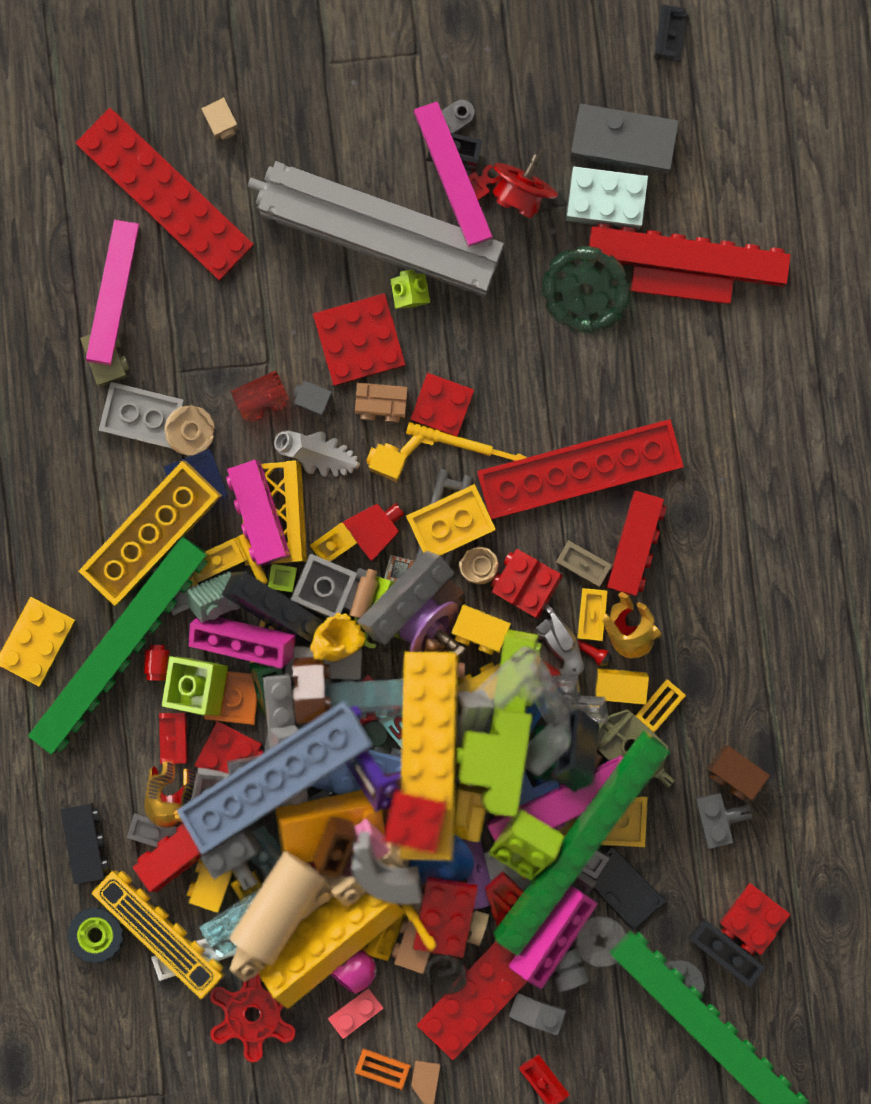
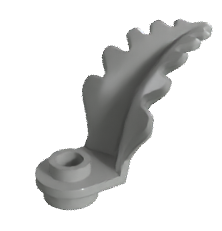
M285 431L280 432L274 440V446L278 453L298 459L308 474H313L316 468H319L320 474L323 477L327 476L330 469L335 477L339 476V471L345 476L347 471L352 473L354 469L360 466L357 456H353L352 450L345 452L348 448L346 445L337 448L338 440L336 438L325 442L326 435L322 431L308 436Z

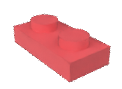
M368 987L328 1017V1020L342 1039H344L384 1007Z

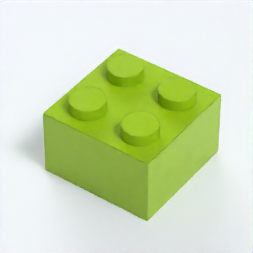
M170 656L162 706L202 715H220L228 665L187 657Z

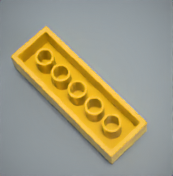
M182 461L85 563L79 572L114 606L120 605L174 548L181 537L185 536L222 495L187 461Z
M368 892L347 907L333 896L328 902L322 904L299 923L274 964L269 965L262 962L265 968L259 971L258 974L273 997L288 1009L329 976L338 966L345 963L400 918L405 911L400 904L383 901Z

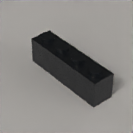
M245 571L232 573L221 594L274 629L294 634L295 642L300 645H312L315 631L324 623L315 615Z

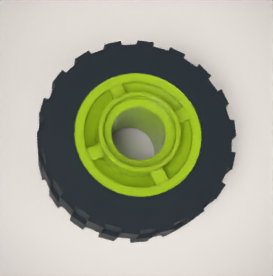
M101 907L87 908L75 915L76 917L71 920V925L67 931V940L71 946V951L76 954V957L85 962L102 963L118 954L123 946V939L125 937L124 926L118 918L109 910ZM93 928H99L102 931V939L97 943L90 939V932Z

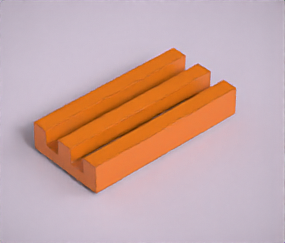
M363 1048L355 1073L402 1090L411 1065ZM368 1056L404 1069L402 1073L365 1060V1057ZM362 1065L401 1078L400 1082L361 1069Z

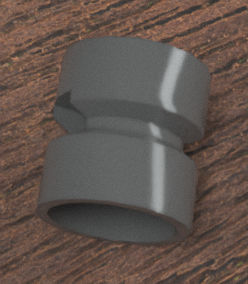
M577 947L569 948L553 971L557 973L554 980L559 992L578 987L589 981L585 967L579 965L582 959Z

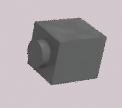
M304 380L302 386L297 384L292 398L296 399L294 402L295 406L323 417L332 392Z

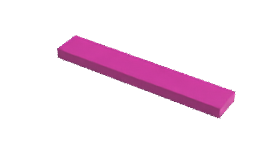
M438 101L414 109V115L467 246L471 247L491 240L492 234Z
M114 220L86 362L112 365L139 231V224Z

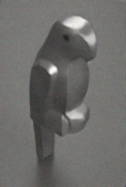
M547 604L544 611L549 615L550 619L544 620L536 627L534 633L538 635V638L545 639L550 650L559 659L564 661L563 669L559 670L560 674L566 679H575L584 671V662L576 637Z

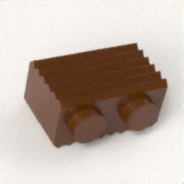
M330 816L329 821H327L328 825L323 830L324 833L322 838H320L321 842L318 843L319 846L316 847L317 850L313 858L319 875L339 879L358 835H356L353 821Z

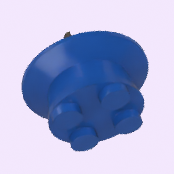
M454 835V861L409 860V867L418 866L420 880L424 885L426 884L427 877L462 881L473 872L474 858L468 846L459 837Z

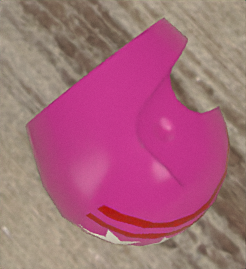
M359 950L347 960L345 965L338 966L330 975L351 993L356 994L366 989L373 982L376 974V964L370 955L363 950Z

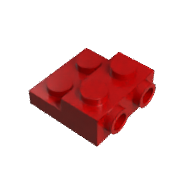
M516 549L514 553L510 552L504 560L506 568L501 575L497 574L491 583V587H493L492 593L538 619L563 575Z
M217 721L194 766L228 774L227 761L261 756L264 752L260 749L262 743Z
M749 883L719 923L724 926L721 931L732 940L736 936L744 942L741 947L750 954L754 955L757 952L762 955L775 938L777 931L790 916V913Z

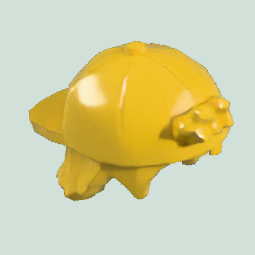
M337 613L333 617H328L317 628L310 650L314 652V659L339 662L361 649L366 640V637H363L365 633L361 631V626L357 625L356 620H351V617L347 616V614L341 615Z

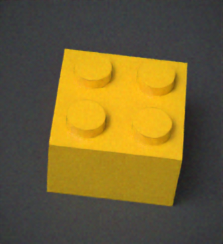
M463 605L452 635L456 636L455 641L469 646L470 642L479 645V651L492 655L493 652L498 653L500 651L510 623Z

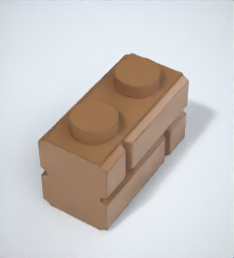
M357 383L355 415H360V420L374 421L375 416L385 417V422L399 423L400 418L405 419L407 387Z

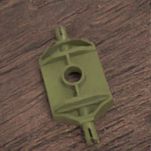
M593 705L591 709L597 716L590 709L586 712L599 724L597 750L609 761L620 755L624 757L627 753L624 749L625 742L629 739L637 740L643 730L663 743L668 749V746L628 709L607 716ZM665 758L651 778H658L669 788L671 786L669 782L673 783L675 780L664 771Z

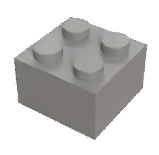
M310 554L290 600L300 607L324 618L333 617L337 613L341 614L357 573Z

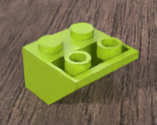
M520 810L517 813V817L514 816L509 820L488 855L497 859L501 864H505L515 870L521 876L532 880L556 858L564 835L525 811Z

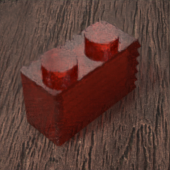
M276 370L230 391L243 419H249L250 422L263 417V412L270 408L273 411H277L285 407V401L290 400Z

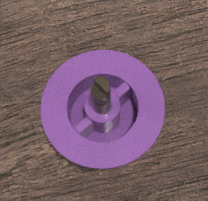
M431 597L400 629V637L411 643L410 652H425L427 639H437L458 656H461L465 648L449 636L458 619L459 606L455 602H447L440 606Z

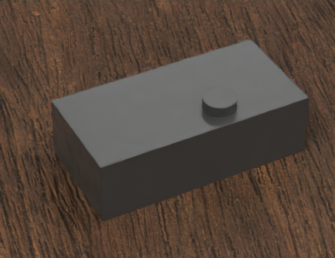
M580 104L570 158L668 175L671 168L679 120Z

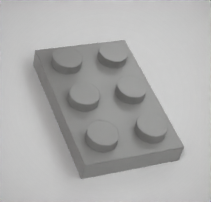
M111 382L99 431L172 449L165 437V425L170 414L184 405V400Z

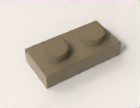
M569 540L556 561L557 564L600 587L612 566L610 563Z

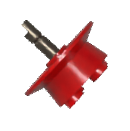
M540 148L538 154H533L525 172L510 165L495 163L494 169L502 177L493 190L494 196L498 198L496 201L498 204L506 208L513 206L520 209L519 213L533 218L534 214H538L542 198H557L558 193L551 186L534 177L538 164H540L546 150Z

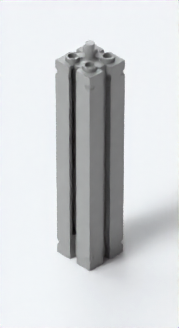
M275 161L273 167L269 166L264 179L266 183L254 178L249 180L248 187L260 191L256 204H258L257 208L260 211L261 217L275 220L278 223L405 269L414 270L416 273H425L430 278L486 297L503 250L502 242L488 240L468 247L460 227L294 167H288Z

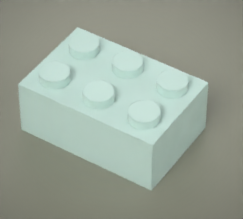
M573 166L566 221L595 225L603 223L612 225V227H631L640 230L643 220L648 176Z

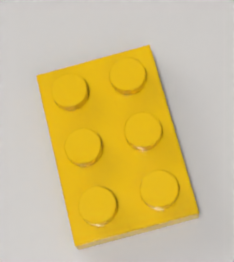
M475 484L406 516L422 552L424 553L427 550L440 556L496 530Z
M30 597L0 653V666L41 687L76 620Z

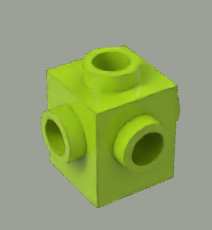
M406 270L400 272L399 277L390 279L395 309L415 308L430 303L425 273L415 274L414 270Z

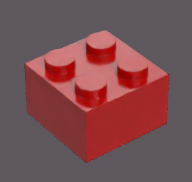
M396 791L384 842L438 855L449 804Z

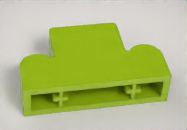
M501 711L492 720V727L496 732L495 735L465 731L463 734L462 747L457 748L455 763L459 764L457 780L467 784L488 786V789L482 793L481 804L489 812L517 817L531 714Z

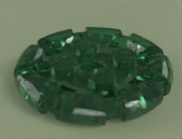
M578 246L575 250L570 251V249L562 251L549 263V270L545 271L543 275L542 296L546 297L547 304L545 306L560 324L562 322L571 327L570 330L576 332L595 333L594 330L602 329L604 331L615 325L623 317L622 312L624 308H628L630 302L631 288L630 283H627L625 277L627 273L624 267L613 255L608 256L602 252V249L597 247ZM580 259L582 264L575 265L574 260ZM596 261L605 265L602 271L594 267ZM562 271L566 276L562 279L557 276L558 272ZM610 279H616L617 285L612 286ZM583 283L590 284L593 288V293L589 295L584 294L580 289V285ZM561 292L563 299L557 301L555 293ZM609 299L615 301L614 307L607 304ZM571 310L573 313L578 314L577 317L574 318L567 314L568 311ZM598 312L599 319L592 320L591 314Z

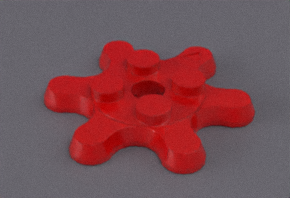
M258 973L246 982L243 981L242 988L237 992H230L221 986L211 991L210 999L212 1003L220 1006L225 1012L224 1021L211 1030V1039L215 1043L222 1044L230 1038H238L244 1044V1057L246 1060L257 1062L262 1057V1043L266 1038L275 1037L284 1043L293 1040L295 1036L294 1027L291 1024L285 1023L280 1016L283 1005L273 997L270 991L262 987L261 977ZM250 1007L257 1008L260 1011L259 1019L256 1021L248 1020L246 1010Z

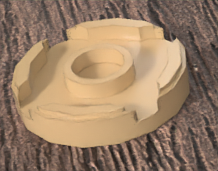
M192 405L181 406L174 410L167 418L165 425L166 440L177 453L184 455L200 454L207 450L213 441L214 422L210 415L200 407Z

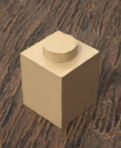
M224 98L201 108L216 140L219 138L226 140L236 134L235 131L238 130V126Z

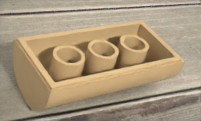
M285 850L229 938L249 955L266 964L273 965L328 878L319 875L317 870Z

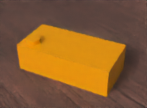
M362 790L302 802L298 805L275 808L281 853L283 854L286 850L304 863L314 861L313 855H315L317 850L316 847L319 846L318 843L321 842L320 838H322L324 833L323 830L326 829L325 826L328 825L327 821H329L330 816L351 820L354 826L368 819L385 836L382 809L376 812Z

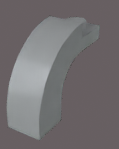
M359 832V843L354 844L355 853H353L352 871L359 885L366 892L383 901L397 904L421 903L422 885L418 866L394 868L381 863L374 854L370 832Z

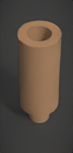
M368 569L366 577H361L349 616L360 619L370 609L379 583L375 581L377 571Z

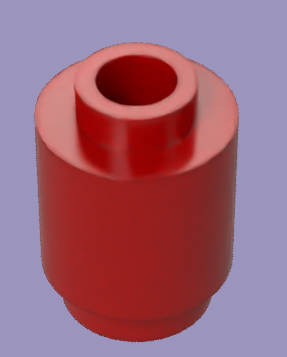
M150 645V650H145L144 674H146V680H166L170 650H165V645Z

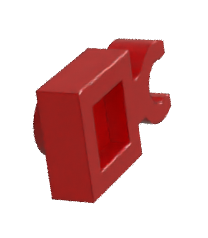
M492 164L484 168L483 174L480 177L476 172L468 176L478 201L490 193L487 185H495L501 179L500 175L493 179L488 177V172L493 169Z

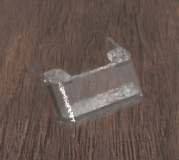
M530 647L521 648L474 692L477 697L500 709L517 694L526 701H535L548 725L527 744L524 768L540 776L570 746V708L538 651Z

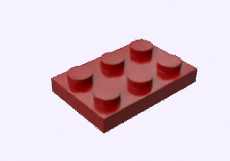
M427 877L419 920L428 935L433 938L435 948L432 951L429 950L416 929L413 942L414 950L463 957L478 890L477 885Z

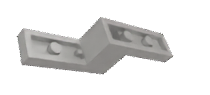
M288 674L263 678L269 750L299 731L294 725L291 679ZM307 788L283 803L281 807L307 802Z

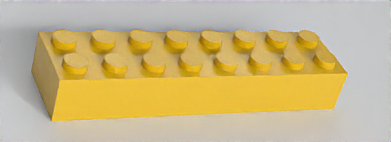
M405 652L401 792L446 802L449 804L438 855L399 846V859L454 861L455 758L459 656L456 653Z

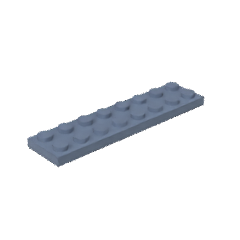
M343 701L176 811L201 854H206L367 750L373 744L348 702Z

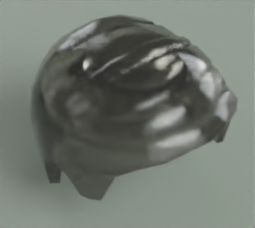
M437 953L428 960L425 974L430 984L434 983L440 993L451 995L464 989L467 982V966L463 959Z

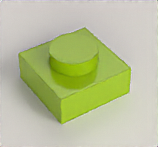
M272 564L268 586L274 590L293 593L297 568Z

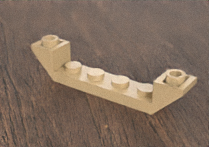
M341 876L339 879L327 877L328 880L302 919L308 917L310 913L328 902L333 896L347 907L357 901L366 891L353 877ZM237 946L230 969L242 981L246 982L265 968L262 961L254 958Z

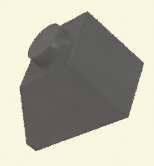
M516 993L509 1017L531 1027L558 1035L566 1010L563 1007Z

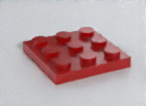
M385 293L313 313L333 386L405 366Z

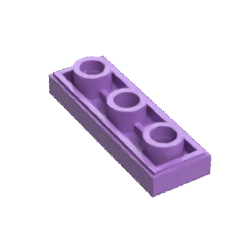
M461 839L468 846L474 858L473 872L466 878L467 883L475 884L478 888L474 910L484 908L490 905L484 887L491 881L481 840L480 842Z

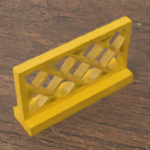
M299 461L262 464L263 469H268L265 473L267 481L275 487L271 493L272 498L278 491L285 496L286 503L280 510L277 508L276 510L278 517L281 516L287 522L284 536L287 535L288 537L286 542L291 557L270 564L306 562L302 464ZM275 468H284V479L277 485L268 476ZM283 485H285V491L281 489ZM248 560L245 561L246 566H249Z

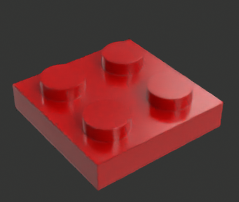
M427 373L410 420L440 430L446 434L458 436L474 389Z

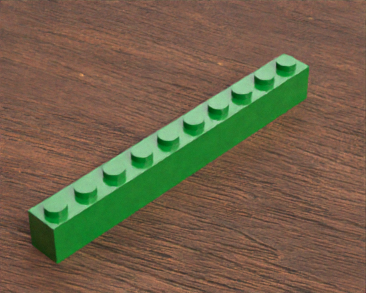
M181 537L28 735L29 738L51 755L57 751L61 753L70 742L67 738L71 732L77 733L85 723L82 718L88 711L92 713L101 702L98 698L102 692L108 693L116 683L113 680L118 672L123 673L131 664L130 656L134 651L138 654L147 643L144 640L149 632L153 634L162 624V621L159 619L165 612L169 614L178 603L175 600L180 592L185 594L186 590L193 583L190 580L196 572L200 574L209 562L206 561V558L209 555L187 537Z
M643 730L562 839L556 858L533 878L493 932L499 944L517 956L521 953L670 751L663 743Z
M629 931L609 951L761 1104H810L800 1092L795 1095L789 1089L792 1084L782 1074L777 1077L772 1072L775 1067L765 1057L760 1060L754 1054L757 1049L747 1039L742 1042L736 1036L739 1031L729 1021L724 1024L718 1018L721 1013L711 1003L706 1006L700 1000L703 995L693 985L688 988L682 982L685 977L675 967L671 971L665 965L668 960L658 950L652 953L646 947L650 942L640 932L634 935Z

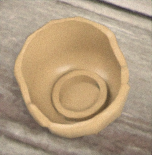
M479 546L466 551L462 560L459 561L461 575L468 582L481 585L490 582L495 577L499 564L496 555L489 548Z

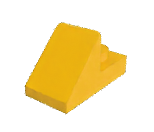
M340 523L309 546L318 557L332 561L357 542L345 525Z

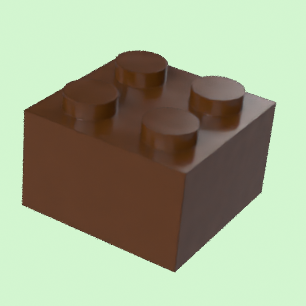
M727 745L722 746L706 769L711 773L709 775L710 779L720 786H724L726 783L731 787L729 792L743 801L745 799L753 800L770 776Z

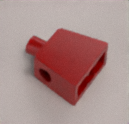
M377 503L342 523L372 562L397 536L399 530L393 523L405 514L396 503L386 511H383Z

